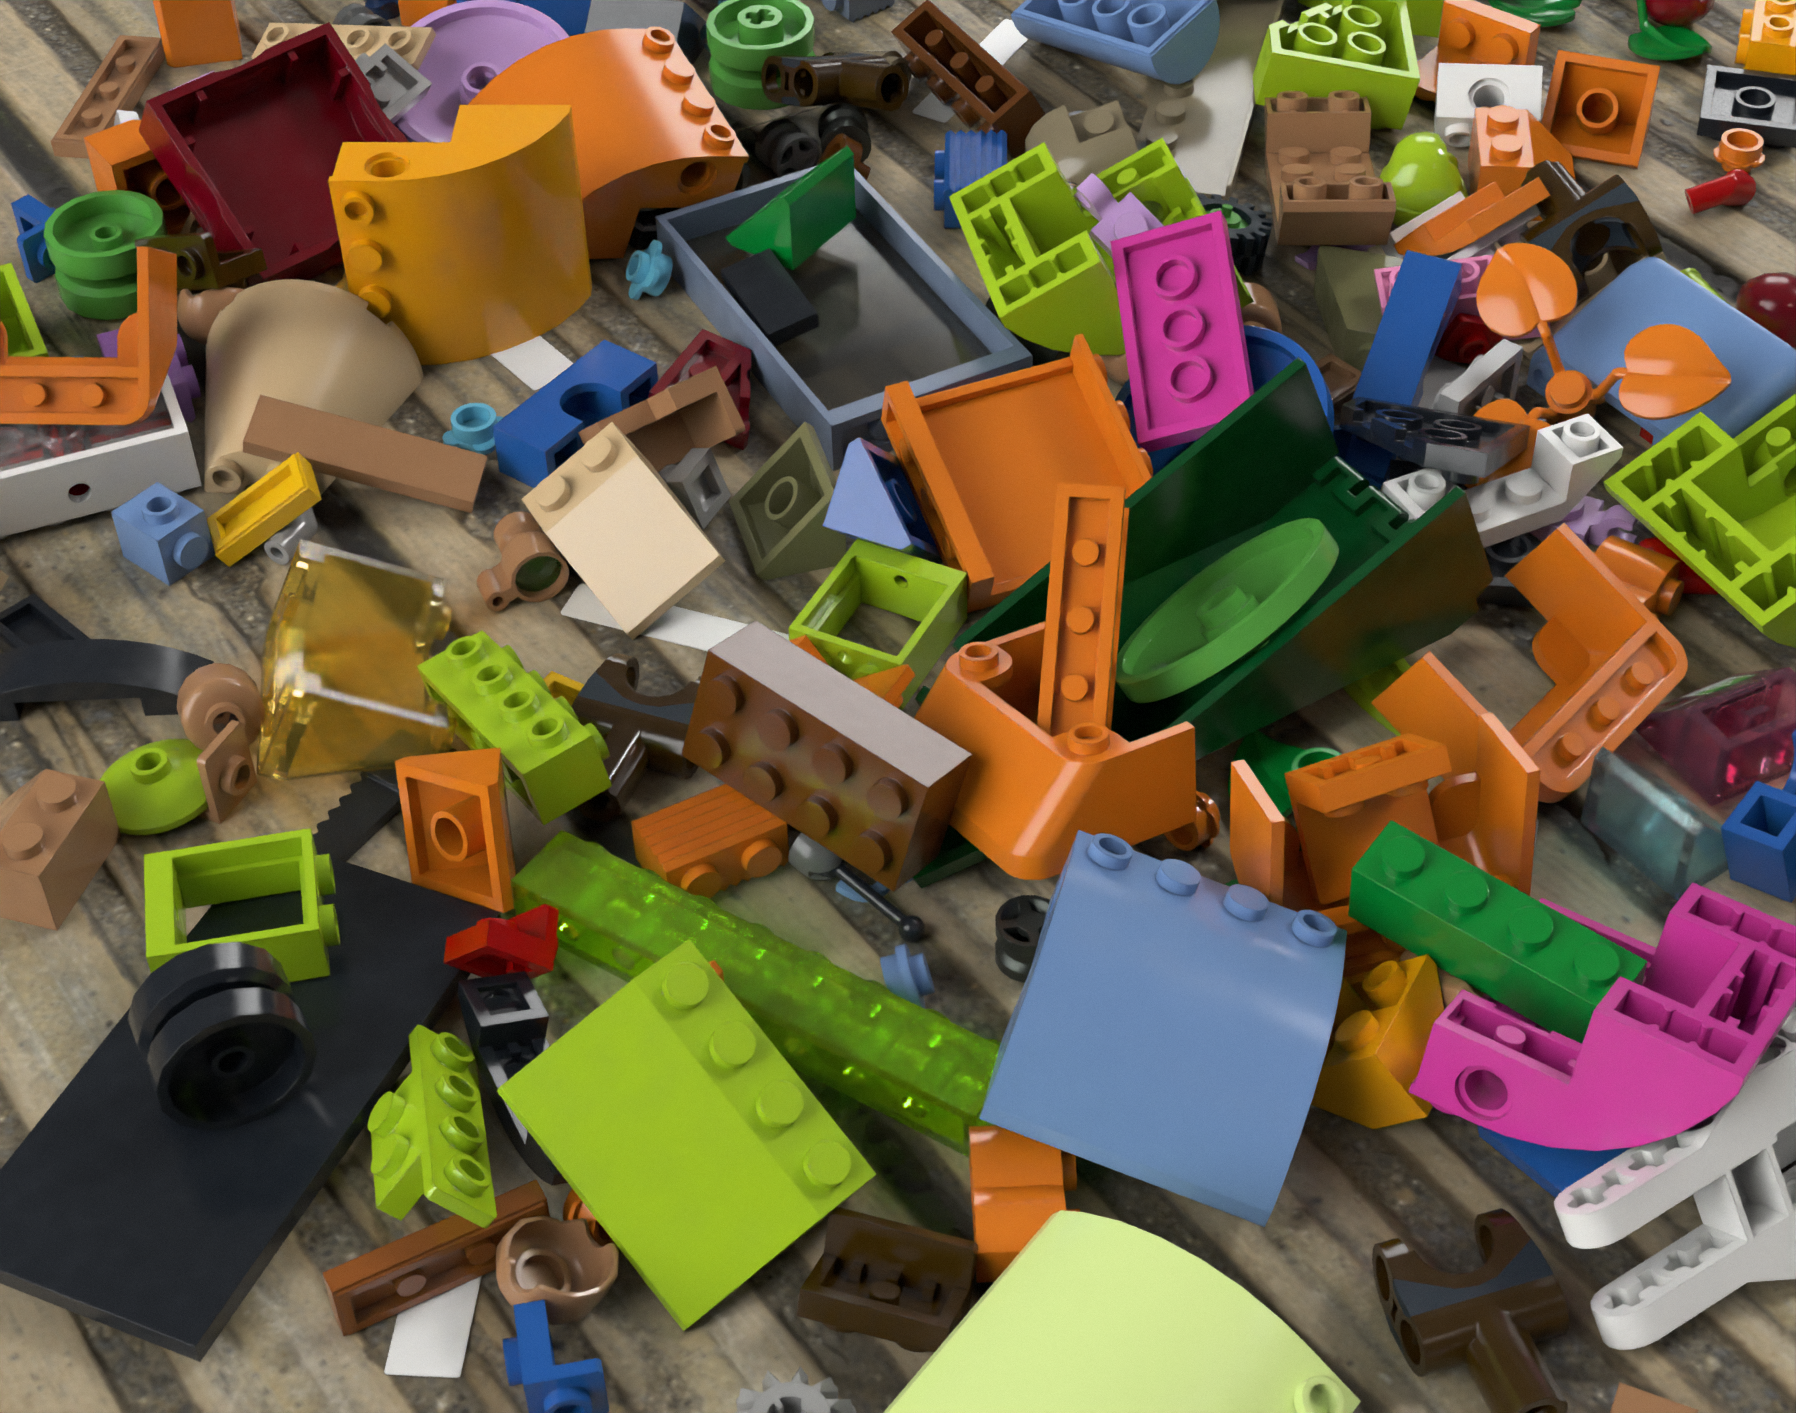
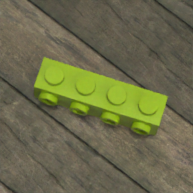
M481 630L472 636L461 637L453 641L445 651L417 665L437 715L471 750L501 747L505 786L543 825L612 787L603 761L609 758L610 754L599 731L591 723L582 726L569 702L563 696L554 699L540 674L536 670L527 673L519 657L508 644L501 648Z

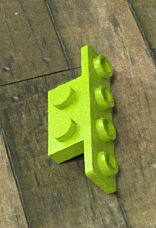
M418 1024L408 1036L412 1072L395 1093L388 1091L378 1100L368 1120V1130L371 1133V1172L374 1174L376 1208L402 1221L424 1194L430 1201L486 1229L497 1217L476 1060L469 1046L457 1036L447 1032L437 1034Z

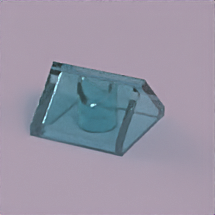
M1602 746L1594 757L1580 822L1677 901L1692 882L1703 886L1728 870L1721 833L1722 825L1655 772Z

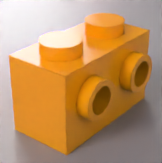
M1755 0L1753 9H1743L1735 64H1743V69L1796 75V0Z

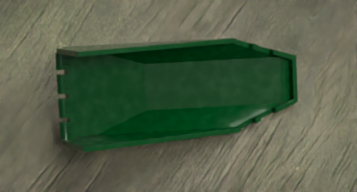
M1299 357L1296 358L1125 499L1124 508H1129L1118 653L1143 621L1180 587L1225 554L1272 528L1298 519H1318L1338 544L1339 553L1337 560L1324 582L1299 612L1279 632L1270 638L1263 648L1248 660L1238 662L1219 675L1190 689L1149 703L1132 702L1115 682L1112 731L1130 743L1187 721L1195 727V757L1198 760L1452 634L1479 611L1476 598L1494 581L1466 492L1456 486L1419 518L1408 520L1409 514L1376 486H1369V481L1341 457H1334L1339 453L1311 375L1306 363ZM1050 562L961 634L952 645L955 651L958 652L962 646L968 643L986 642L1029 626L1046 622ZM923 686L915 697L919 706L922 705L930 691V688ZM949 825L939 856L912 878L920 888H924L988 857Z

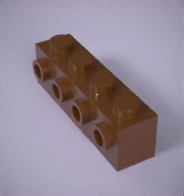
M926 0L891 31L907 54L903 58L909 62L908 67L911 69L912 76L919 82L927 78L928 81L925 82L927 87L943 105H946L951 100L953 102L950 105L951 109L966 127L970 129L977 124L979 127L976 129V132L978 133L982 129L986 134L991 129L996 134L1003 130L1007 133V153L1013 159L1024 154L1027 135L1032 126L1045 115L1042 107L1032 92L936 5L930 0Z

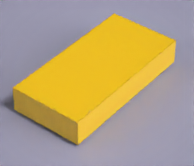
M300 453L293 454L207 518L215 555L227 566L231 567L322 500L312 465Z

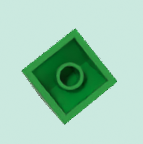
M846 145L785 188L725 238L731 246L753 255L770 248L783 267L794 270L856 218L854 153Z

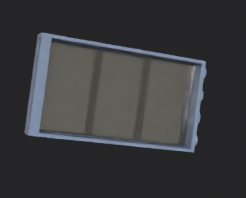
M816 166L656 216L657 240L662 243L661 253L670 256L672 259L671 275L723 338L751 349V372L797 428L804 422L814 427L833 471L841 469L848 444L859 437L886 452L894 450L881 421L885 386L908 380L915 398L1032 367L1033 355L1004 327L998 318L855 168L856 218L797 268L791 270L784 267L817 311L820 327L775 347L740 307L723 283L721 269L753 256L751 253L731 246L725 237L785 188Z

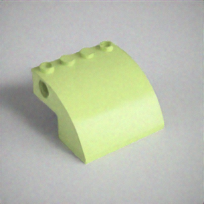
M1060 1210L1049 1217L883 1413H1353L1361 1401L1281 1318L1246 1289L1204 1260L1162 1237L1122 1221L1086 1212Z

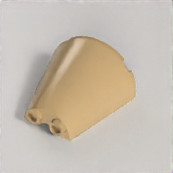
M300 279L274 280L254 285L238 293L234 301L218 313L211 326L206 344L205 492L241 494L247 489V485L257 482L281 464V462L243 452V440L260 394L382 427L421 384L424 377L418 356L404 333L393 321L385 324L366 310L369 302L348 291L320 282ZM313 471L321 495L336 477Z

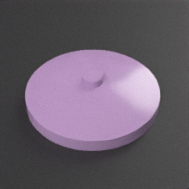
M504 0L465 1L428 14L411 27H432L436 33L420 68L417 70L432 85L427 95L396 121L394 125L405 135L408 142H450L459 105H468L494 77L517 60L545 45L568 38L569 35L558 23L542 12L526 5Z

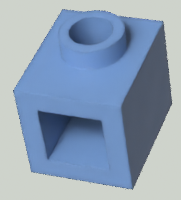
M156 482L111 511L123 557L168 586L215 556L204 510L159 482Z

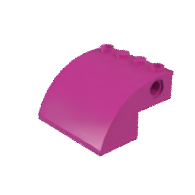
M1692 882L1669 912L1658 946L1655 948L1541 898L1539 902L1647 960L1642 986L1620 976L1594 1009L1582 1044L1553 1030H1547L1486 994L1479 997L1462 989L1434 1021L1418 1076L1411 1083L1409 1093L1430 1102L1432 1106L1443 1113L1460 1116L1474 1124L1507 1137L1550 1148L1588 1151L1638 1147L1680 1134L1718 1112L1739 1094L1796 1006V926Z

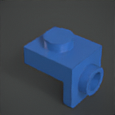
M28 194L12 202L11 206L20 234L17 237V244L26 276L34 283H38L55 274L56 267L48 254L44 239L45 222L56 209L46 206Z
M545 1299L513 1305L517 1336L502 1339L509 1387L523 1384L528 1412L608 1413L609 1403L602 1361L594 1358L555 1365Z

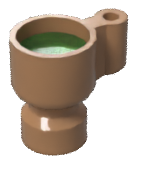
M518 511L504 516L494 529V540L502 554L501 562L492 569L482 571L476 582L487 608L494 612L505 609L509 602L517 597L528 602H542L553 598L562 591L569 576V569L563 555L548 536L544 534L532 514Z

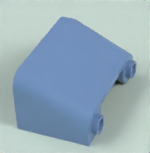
M1647 257L1626 268L1553 336L1565 371L1575 370L1583 373L1590 380L1592 389H1596L1614 368L1626 367L1624 359L1626 345L1636 334L1648 327L1659 324L1680 325L1690 329L1704 340L1719 361L1729 371L1732 380L1731 385L1710 403L1677 417L1649 420L1632 415L1620 404L1619 387L1623 379L1618 380L1604 396L1607 403L1654 436L1652 446L1700 411L1731 438H1735L1796 393L1795 349L1657 257ZM1543 345L1532 356L1527 385L1545 397L1547 383L1554 376Z

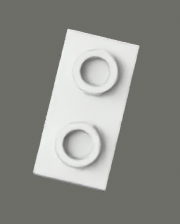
M1439 63L1434 133L1439 134L1444 143L1450 146H1470L1475 108L1481 106L1494 107L1506 105L1515 109H1527L1540 122L1543 66Z

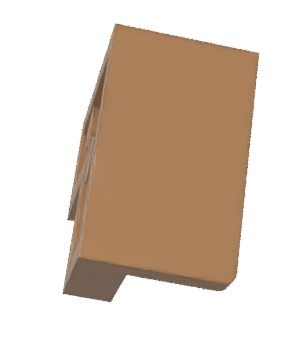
M714 366L640 403L581 430L578 434L585 445L587 441L613 422L659 472L666 465L680 462L691 448L712 447L744 432L745 425L717 366Z

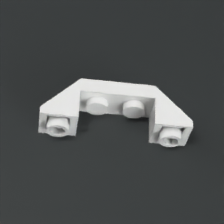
M1588 413L1538 430L1531 468L1464 490L1483 548L1562 521L1622 457L1623 447ZM1424 468L1383 482L1382 492L1409 514L1408 520L1419 518L1456 486L1443 478L1441 470Z

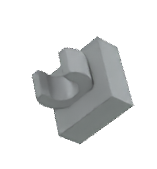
M691 448L678 465H666L659 472L660 476L702 530L705 529L731 496L711 448Z

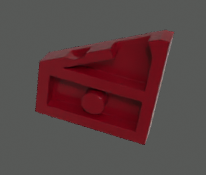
M702 329L652 387L648 398L717 366L745 425L744 432L723 442L744 450L748 444L750 429L751 349Z

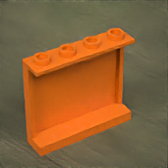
M1083 333L1074 336L1070 357L915 398L908 380L885 386L881 414L882 424L944 566L967 573V613L998 605L1051 561L1057 482L1123 486L1126 489V499L1153 477V467L1147 451L1142 447H1137L1130 433V420L1127 409L1122 401H1115L1107 385L1108 377L1105 364L1099 354H1092Z

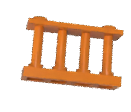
M1057 482L1037 726L1052 737L1067 732L1072 726L1084 722L1099 723L1112 731L1129 522V508H1124L1126 489L1123 486Z

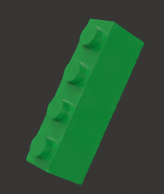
M1390 820L1352 868L1349 917L1418 956L1429 954L1437 964V967L1467 982L1470 986L1549 1031L1553 1030L1582 1044L1594 1009L1620 976L1642 986L1647 960Z

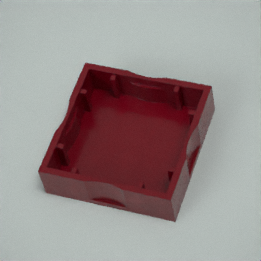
M330 22L274 45L241 66L209 73L147 100L139 127V133L204 232H209L212 235L217 251L262 248L268 269L247 277L249 286L243 289L274 280H310L344 264L328 183L329 176H333L342 143L408 142L405 135L382 111L375 99L369 81Z

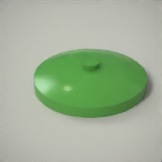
M1304 518L1272 528L1225 554L1174 592L1134 631L1118 653L1116 683L1132 702L1149 703L1190 689L1219 675L1238 662L1248 660L1263 648L1270 638L1279 632L1299 612L1324 582L1338 557L1339 547L1337 542L1320 520Z

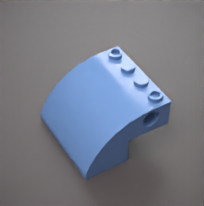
M1078 830L1051 896L1030 972L1003 1035L979 1119L1265 1227L1297 1147L1326 1055L1341 989L1347 931L1338 928L1330 918L1317 911L1301 910L1296 912L1269 902L1263 893L1253 887L1243 884H1235L1229 887L1203 877L1197 869L1184 861L1177 859L1160 861L1136 852L1126 841L1115 835L1100 833L1094 836Z

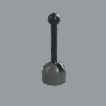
M803 833L797 837L788 856V861L794 868L814 881H829L837 876L895 923L903 940L912 943L922 939L926 928L921 918L915 915L906 916L847 868L846 861Z

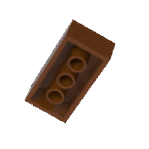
M756 620L708 650L681 753L682 756L893 892L939 856L954 806L972 754Z

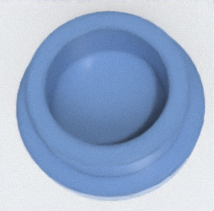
M906 943L895 946V954L880 958L883 977L892 1005L896 1012L912 1007L914 1013L925 1011L923 996L935 993L926 958L923 953L911 956Z

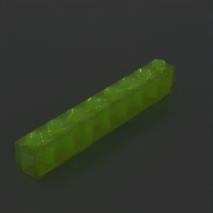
M563 830L511 880L516 915L543 904L558 908V947L626 982H630L633 978L690 939L707 962L715 960L721 967L724 983L791 1067L969 1158V1126L994 1125L979 1118L1001 1042L994 1039H984L952 1023L946 1016L936 1010L924 1009L891 993L888 988L875 980H865L833 964L827 957L818 952L806 951L776 936L762 924L743 920L719 908L709 898L701 895L695 896L663 880L656 872L647 868L640 869L610 854L601 845L595 842H586Z

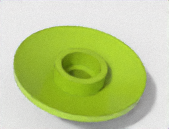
M166 739L140 746L115 761L104 772L100 781H104L120 833L130 835L162 833L184 825L206 810L208 803L197 767V759L204 750L197 748L189 739Z

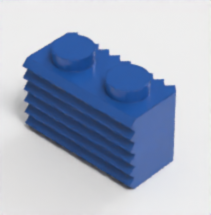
M950 129L945 134V150H935L934 211H944V229H962L949 196L1007 163V133L1003 130H1000L997 134L992 129L987 134L982 129L978 133L972 130L964 133L962 130H959L955 134Z

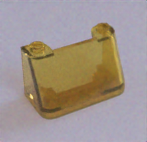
M300 539L273 608L263 644L260 696L265 708V718L258 733L256 765L258 775L280 781H292L396 768L395 761L404 757L448 753L455 734L456 719L455 717L448 716L446 702L435 699L430 700V696L417 669V665L429 659V650L433 640L442 641L449 628L452 606L444 604V578Z

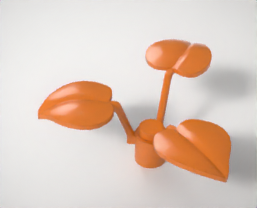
M1528 243L1506 244L1496 250L1480 279L1476 294L1479 315L1491 331L1508 338L1526 336L1537 327L1554 376L1549 380L1545 389L1548 408L1535 407L1527 414L1517 402L1511 399H1498L1486 404L1473 415L1530 426L1526 450L1487 477H1479L1478 483L1465 484V486L1470 489L1531 468L1537 431L1551 426L1550 424L1561 423L1587 413L1593 418L1596 413V404L1604 403L1605 394L1620 379L1623 380L1619 387V400L1627 412L1643 419L1662 420L1689 413L1710 403L1731 385V374L1704 340L1696 333L1680 325L1659 324L1648 327L1636 334L1628 342L1624 351L1626 367L1614 368L1596 389H1592L1590 380L1583 373L1575 370L1565 371L1548 322L1559 321L1568 317L1576 308L1578 291L1572 271L1560 257L1543 247Z

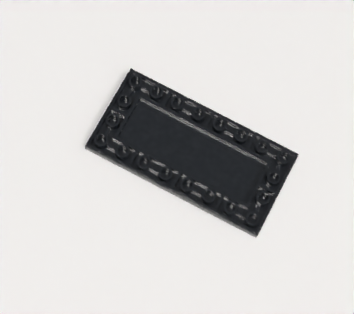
M331 857L336 894L324 896V905L334 904L340 945L328 947L330 975L289 982L296 1005L301 1008L311 1030L317 1051L310 1078L293 1099L268 1116L243 1126L211 1131L180 1126L161 1110L147 1068L142 1061L129 1025V1008L0 1169V1283L201 1362L367 1124L378 1100L386 1092L390 1091L410 1062L409 1034L418 1024L432 1030L457 995L459 981L467 980L471 973L443 963L446 937L475 926L477 921L481 919L501 918L500 912ZM301 890L212 904L187 935V943L304 924Z

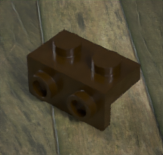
M209 232L144 236L136 239L134 242L136 250L137 247H152L177 254V291L188 289L192 294H198L205 290L219 289L224 286L243 289L249 286L247 277L268 269L262 248L216 251L212 235Z
M836 1207L828 1217L824 1253L800 1288L797 1316L821 1322L824 1326L836 1332H858L896 1342L897 1345L908 1351L919 1353L935 1352L970 1310L978 1245L970 1240Z

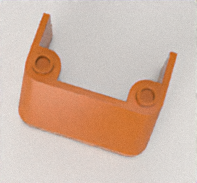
M137 247V312L128 316L119 328L117 335V358L8 356V335L3 322L0 320V424L131 426L145 421L154 411L177 348V254L152 247Z
M1565 523L1561 524L1505 575L1547 620L1534 635L1532 650L1538 665L1556 684L1509 731L1541 770L1538 801L1545 803L1559 802L1578 789L1685 677L1688 668L1687 656L1680 642ZM1429 650L1380 693L1371 704L1401 735L1411 733L1446 744L1452 772L1440 775L1446 780L1454 776L1474 773L1476 771L1479 715L1489 712Z
M1045 621L986 642H972L962 646L958 652L949 657L914 717L972 754L949 825L1006 873L1024 880H1042L1061 874L1078 830L1094 836L1100 833L1115 835L1126 841L1130 846L1197 821L1195 727L1186 721L1130 743L1117 733L1109 730L1106 726L1095 722L1076 724L1067 732L1053 737L1035 724L1038 719Z
M1493 712L1479 715L1476 771L1442 781L1432 789L1428 797L1441 848L1530 896L1541 770ZM1243 759L1231 762L1230 855L1238 884L1253 887L1263 893L1269 902L1293 911L1313 910L1322 913L1330 918L1338 928L1346 930L1344 978L1373 970L1386 961L1393 960L1398 963L1400 956L1406 949L1349 917L1350 896L1326 905L1313 899L1303 852L1299 851L1300 839L1296 829L1286 817L1281 815L1246 761Z

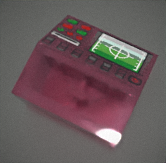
M1790 667L1731 675L1657 705L1635 730L1712 807L1748 792L1756 781L1767 784L1790 774L1794 761L1792 733L1796 729V673Z

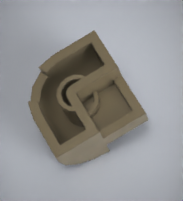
M1118 100L1073 116H1069L1064 104L1046 113L1032 126L1025 139V153L1045 142L1066 180L1078 185L1091 173L1097 175L1138 152L1130 126H1127Z

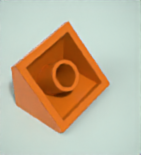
M153 0L168 66L178 68L243 59L240 26L234 0Z
M1558 50L1541 124L1571 153L1572 158L1638 169L1649 131L1661 66Z
M501 747L409 756L395 761L412 884L501 913L514 909L516 865Z

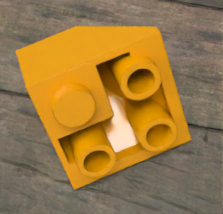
M1429 954L1398 963L1393 960L1386 961L1373 970L1346 978L1342 976L1336 1015L1311 1105L1371 1129L1428 1117L1433 1107L1431 1103L1409 1093L1411 1083L1418 1076L1434 1021L1444 1011L1437 964Z

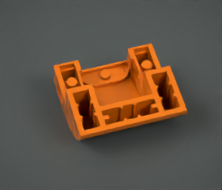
M654 26L647 29H604L573 35L545 45L517 60L494 77L468 104L571 105L589 259L624 258L640 208H684L734 192L743 165L747 163L749 158L735 131L730 127L717 107L714 98L709 94L696 74L695 68L689 63L675 41L674 35L669 29Z

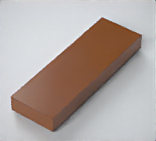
M535 1179L496 1196L497 1217L486 1229L455 1214L323 1272L333 1314L343 1336L351 1335L496 1270L497 1246L518 1220L540 1215L550 1217L547 1197L538 1181Z

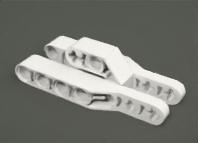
M1796 1007L1790 1013L1739 1094L1718 1112L1680 1134L1630 1148L1568 1186L1556 1197L1554 1201L1555 1210L1565 1238L1570 1245L1581 1249L1599 1248L1615 1243L1691 1195L1695 1199L1702 1225L1594 1294L1590 1301L1591 1310L1602 1340L1608 1347L1618 1350H1631L1647 1346L1669 1334L1747 1282L1796 1279V1165L1784 1173L1781 1172V1169L1796 1160Z

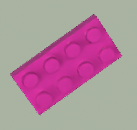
M1221 210L1110 241L1138 444L1147 453L1198 440L1254 394L1228 225Z

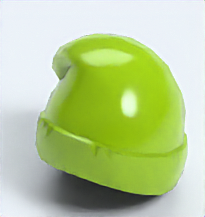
M1428 131L1416 132L1404 137L1396 145L1389 163L1382 169L1381 175L1378 177L1383 182H1391L1396 199V212L1393 223L1398 227L1459 191L1462 192L1465 198L1469 197L1465 182L1458 170L1457 158L1447 151V146L1439 134Z

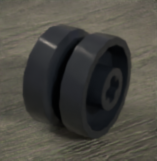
M242 942L207 944L178 954L153 971L132 999L128 1021L137 1048L147 1068L162 1112L180 1126L211 1131L237 1128L264 1118L293 1099L311 1076L317 1056L313 1035L301 1008L296 1005L292 987L281 963L264 948Z

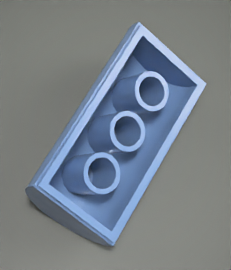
M1026 0L1011 14L1015 27L1027 39L1170 84L1185 83L1194 78L1205 67L1214 51L1220 26L1217 0Z

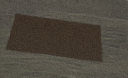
M822 105V106H818V107H815V108H811V109L803 110V111H800V112L792 113V114H789V115H785V116H782V117H778V118H775V119H771V120H768V121H764V122H761V123H757V124H754V125H751V126H747V127H744V128H740V129H737V130H734V131H735V132L741 131V130H744V129H748V128H751V127H755V126H758V125H762V124H765V123H769V122H772V121H775V120H779V119H782V118H786V117H789V116H793V115H796V114H800V113H803V112H806V111H810V110H813V109H817V108H820V107H824V106H827V105Z

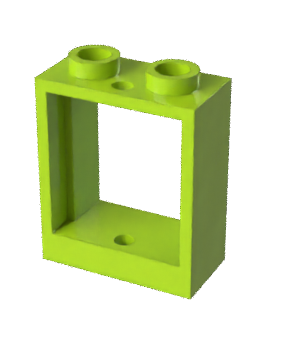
M857 538L789 626V640L806 635L830 667L852 680L908 664L915 673V677L901 694L904 700L898 709L903 710L967 620V573ZM899 576L904 577L907 582L903 581ZM861 602L921 622L897 656L836 637Z
M311 828L144 854L146 959L151 973L176 955L214 943L242 942L264 948L281 963L289 982L330 975L328 947L340 945V934L334 904L324 905V896L336 894L335 878L330 854L317 855ZM301 890L304 924L187 943V908Z

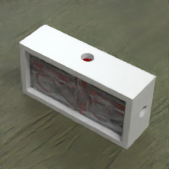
M168 373L154 411L145 421L136 425L0 424V539L47 525H59L74 518L102 511L115 510L156 482L177 494L183 490L202 486L189 431Z

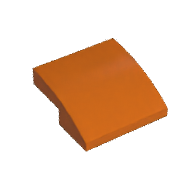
M1539 177L1506 197L1494 181L1423 223L1393 246L1400 255H1405L1407 250L1430 256L1451 253L1468 246L1544 200L1550 194Z

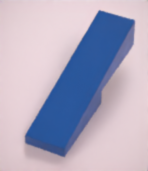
M1410 250L1406 251L1352 400L1359 396L1418 407L1423 396V380L1461 293L1462 263ZM1352 434L1345 461L1383 485V482H1386L1388 478L1390 459L1395 460L1397 455L1373 443L1358 440L1356 435Z

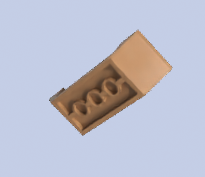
M1349 90L1333 91L1329 93L1328 97H1308L1307 93L1301 91H1283L1278 93L1277 97H1265V174L1277 245H1387L1396 212V199L1391 182H1383L1374 173L1369 154L1371 109L1368 98L1360 97L1357 92Z

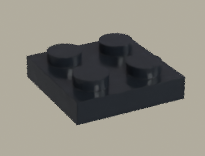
M1707 64L1697 135L1721 141L1722 134L1727 130L1742 128L1758 133L1763 138V145L1775 149L1784 147L1796 148V75Z

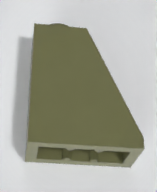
M1320 245L1317 255L1313 295L1336 357L1362 372L1383 316L1374 278V269L1401 266L1404 258Z

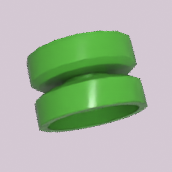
M727 0L720 3L709 13L706 22L707 45L711 52L709 61L710 84L715 95L727 104L743 109L770 110L790 106L772 102L766 97L761 82L762 67L764 61L770 56H816L813 51L815 19L810 8L799 0ZM778 68L776 72V82L780 89L781 74Z
M125 190L98 191L70 200L57 208L45 222L44 239L49 257L56 267L55 279L60 297L69 310L82 317L100 320L127 318L137 312V250L134 242L136 239L144 236L168 235L163 211L154 199L139 192Z

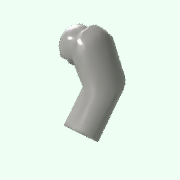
M312 507L275 533L265 543V552L274 562L281 565L287 564L316 534L318 524Z

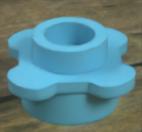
M653 240L644 251H635L629 259L626 268V279L632 282L628 292L631 299L638 300L642 292L655 297L659 296L670 280L673 266L670 256L661 253L662 243L658 240Z
M469 403L462 405L451 415L452 430L443 434V444L484 455L492 453L496 449L492 427L503 417L496 416L495 410L487 404Z

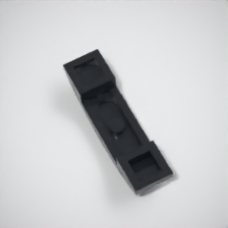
M113 639L62 640L14 649L0 654V721H20L25 702L140 698L145 716L179 715L177 711L178 691L186 677L196 669L212 664L214 661L175 648L151 643Z
M522 971L459 981L457 992L472 1051L488 1096L507 1136L524 1162L540 1179L551 1186L568 1183L497 1092L501 1085L550 1046L546 1039L549 1015L527 972Z

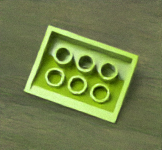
M690 939L633 978L497 1090L683 1332L825 1219L836 1207L841 1206L876 1175L875 1171Z

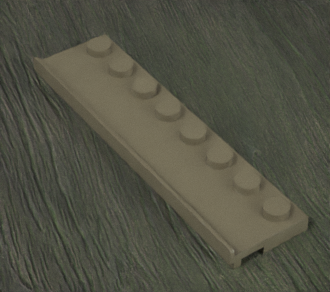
M1217 0L1220 15L1219 34L1214 51L1205 67L1194 78L1185 83L1170 84L1156 80L1136 141L1137 149L1139 151L1163 137L1184 178L1187 177L1196 194H1204L1209 199H1211L1212 194H1219L1222 200L1228 201L1233 195L1258 104H1255L1254 70L1268 26L1282 20L1287 0Z

